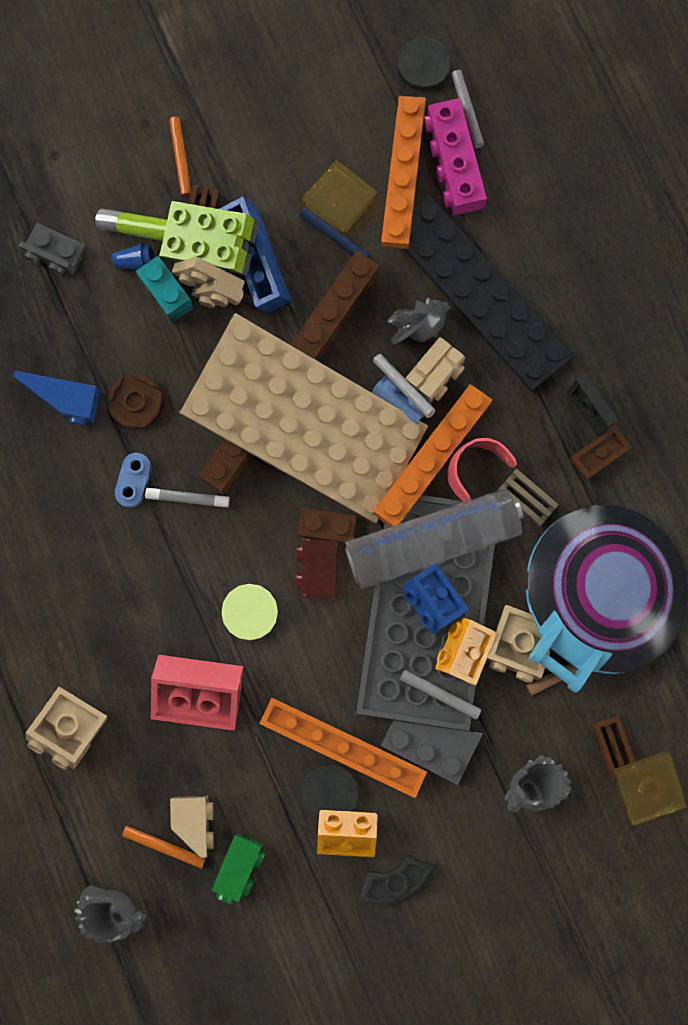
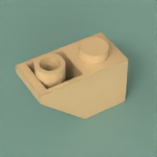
M208 796L171 798V829L200 857H207L209 850H214V832H209V820H213L214 817L213 802H208Z

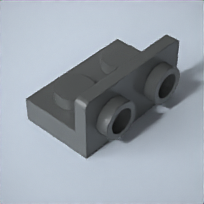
M36 223L27 242L21 241L19 244L25 259L34 264L42 262L49 265V270L61 276L64 273L70 276L74 275L87 249L85 244L39 223Z

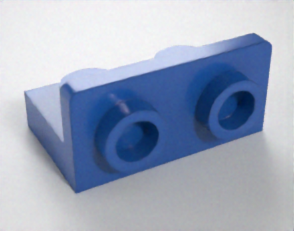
M437 563L401 587L407 602L413 605L421 617L423 625L432 634H435L469 610Z

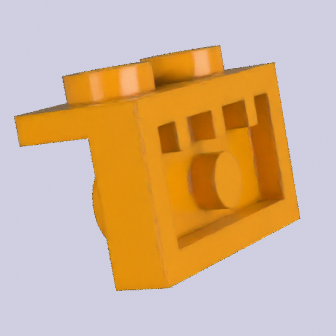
M456 618L449 627L448 638L443 649L438 654L435 669L476 686L497 632L470 619Z
M320 811L317 854L375 857L377 839L376 813Z

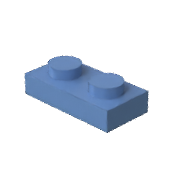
M386 375L375 385L371 392L402 410L415 424L424 416Z

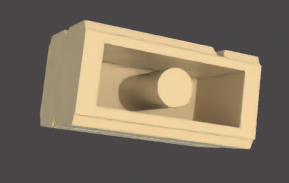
M439 337L405 379L427 402L431 403L433 399L439 401L448 390L445 386L451 378L456 380L464 371L465 367L462 364L464 363L465 356Z

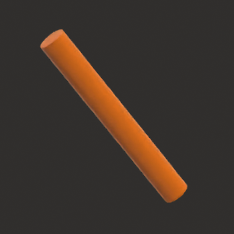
M172 117L169 119L180 192L182 197H188L191 195V186L179 117Z
M127 825L122 834V837L202 869L206 860L205 857H200L198 854Z

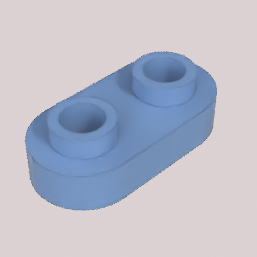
M132 453L124 459L115 488L116 500L126 508L137 507L143 501L151 474V463L141 453ZM140 462L141 468L133 471L132 464ZM128 488L133 489L131 497L124 496V491Z

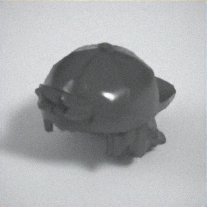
M426 298V303L416 300L414 310H397L387 321L388 324L398 328V332L391 338L392 344L399 343L407 337L417 342H425L432 337L436 338L439 335L438 332L444 326L446 311L451 310V306H448L447 302H442L441 300Z
M540 755L534 761L528 760L527 765L518 770L512 777L510 789L504 798L508 802V810L516 813L519 809H522L526 812L536 813L553 808L554 805L560 804L561 800L567 799L572 787L568 786L571 780L566 777L568 772L562 770L563 765H556L554 760L550 757L545 758L544 755Z
M92 885L83 890L80 900L77 901L78 908L74 910L77 914L75 920L80 923L78 928L81 935H85L86 939H94L95 943H113L114 941L123 940L131 933L142 929V922L146 918V914H142L141 911L137 912L132 900L119 890H103Z

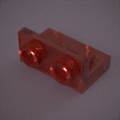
M303 538V545H297V562H302V573L296 574V590H301L302 597H336L337 541Z

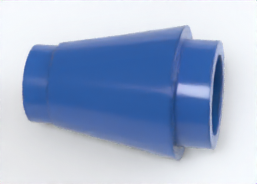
M144 243L112 254V262L115 269L138 270L154 259L151 245L145 246Z

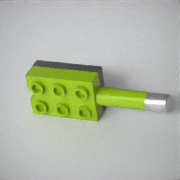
M175 201L171 202L167 220L108 209H100L95 218L98 229L163 241L159 256L173 263L198 257L228 273L242 276L248 275L252 254L248 253L249 243L255 244L259 222L245 213Z

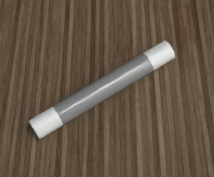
M146 488L145 499L228 508L230 497L154 488Z

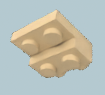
M198 257L174 263L171 273L178 276L181 283L194 286L191 295L198 298L200 304L209 308L219 305L225 308L229 303L234 305L240 303L244 293L242 290L245 283L244 280Z
M505 605L496 629V638L486 660L490 662L489 668L505 673L506 669L517 673V679L532 683L533 679H541L545 669L540 663L535 664L529 659L531 652L542 637L538 632L539 628L532 614ZM548 649L547 655H550L551 649Z
M58 687L27 730L26 740L29 741L27 746L37 754L41 755L44 751L53 756L52 762L64 770L68 766L75 769L89 749L92 740L107 720V716L61 687Z

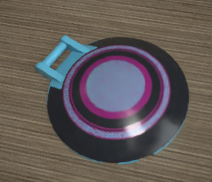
M615 505L583 507L570 512L554 522L544 532L534 547L527 568L528 589H526V597L529 611L533 614L539 628L538 632L542 637L531 652L529 659L535 664L540 663L566 682L568 688L574 693L582 688L591 672L617 674L637 670L660 657L676 639L684 622L688 604V583L685 568L676 547L660 527L644 515ZM548 649H551L577 669L576 673H571L547 655Z

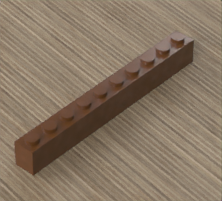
M356 250L290 345L319 361L377 279L379 265ZM223 439L198 476L202 482L224 496L253 455Z

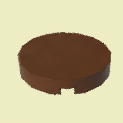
M132 374L117 380L110 388L107 398L109 411L113 419L123 427L133 430L143 429L153 424L160 416L163 407L162 393L157 384L149 377L140 374Z

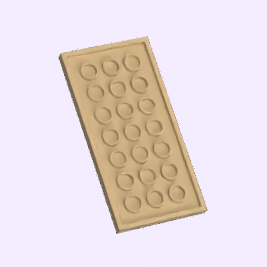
M236 313L233 315L179 414L373 523H377L379 519L373 515L374 509L407 467L428 427L421 421L415 424L402 410Z

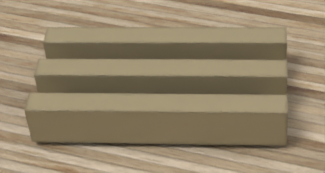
M515 469L497 490L510 502L518 501L522 512L539 527L559 505L518 469ZM516 478L518 481H520L531 492H533L544 503H546L549 506V508H545L540 502H538L520 485H518L514 481V479ZM511 486L543 515L539 517L508 491L507 487Z

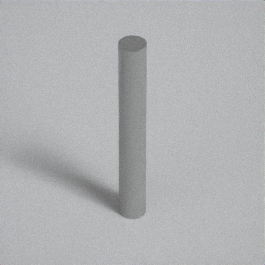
M456 70L451 73L458 98L461 100L474 148H479L484 145V141L462 71Z
M378 354L373 359V362L427 418L435 413V409L382 354Z
M404 670L400 677V680L474 719H477L481 712L480 708L407 670Z

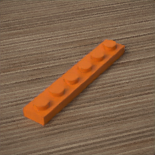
M399 96L381 239L382 247L409 249L426 98Z
M470 384L374 509L373 515L396 530L490 406L493 399Z
M271 698L259 723L416 798L427 771L274 698Z

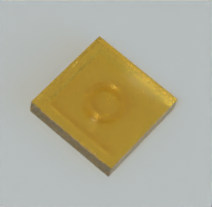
M335 160L303 196L302 203L344 235L374 201L378 192L338 160Z
M665 751L613 769L627 816L632 826L687 807L669 752Z

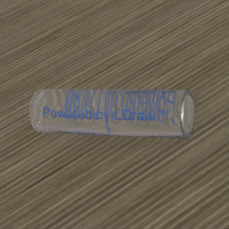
M505 488L345 542V550L356 583L360 589L522 535L520 519L523 518V512L519 502L513 501L510 492Z

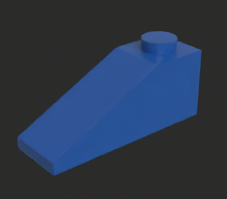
M14 371L13 376L22 385L65 418L69 419V423L77 426H85L86 423L94 424L101 395L100 390L96 386Z

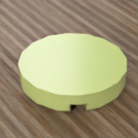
M246 584L238 586L229 592L223 601L221 613L223 623L230 633L240 639L251 641L260 639L271 632L277 620L278 609L275 599L268 590L259 585Z

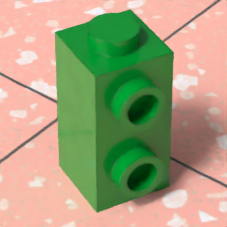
M239 833L234 835L212 888V891L217 893L216 897L232 904L233 900L239 902L242 895L248 896L254 880L249 878L253 867L259 869L265 852L260 851L263 843Z

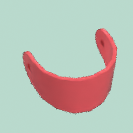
M490 438L474 439L457 449L448 460L446 466L448 484L464 503L469 504L471 498L457 476V462L460 454L465 448L480 447L490 450L508 466L514 468L517 465L516 459L499 441Z

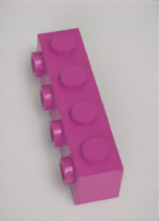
M460 98L428 105L427 116H424V125L426 132H431L433 141H430L432 155L437 157L440 166H437V175L440 183L444 182L446 191L443 192L446 207H451L453 216L484 209L487 198Z

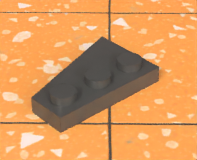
M393 720L381 746L458 785L483 733Z

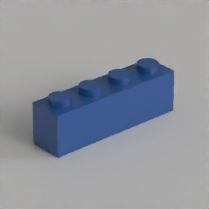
M241 197L221 207V210L248 214L259 222L255 244L249 243L248 253L252 254L248 275L244 276L255 307L269 314L291 303L292 300L256 205L245 197Z

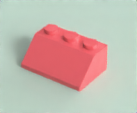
M158 655L151 678V719L235 731L242 687L243 666Z

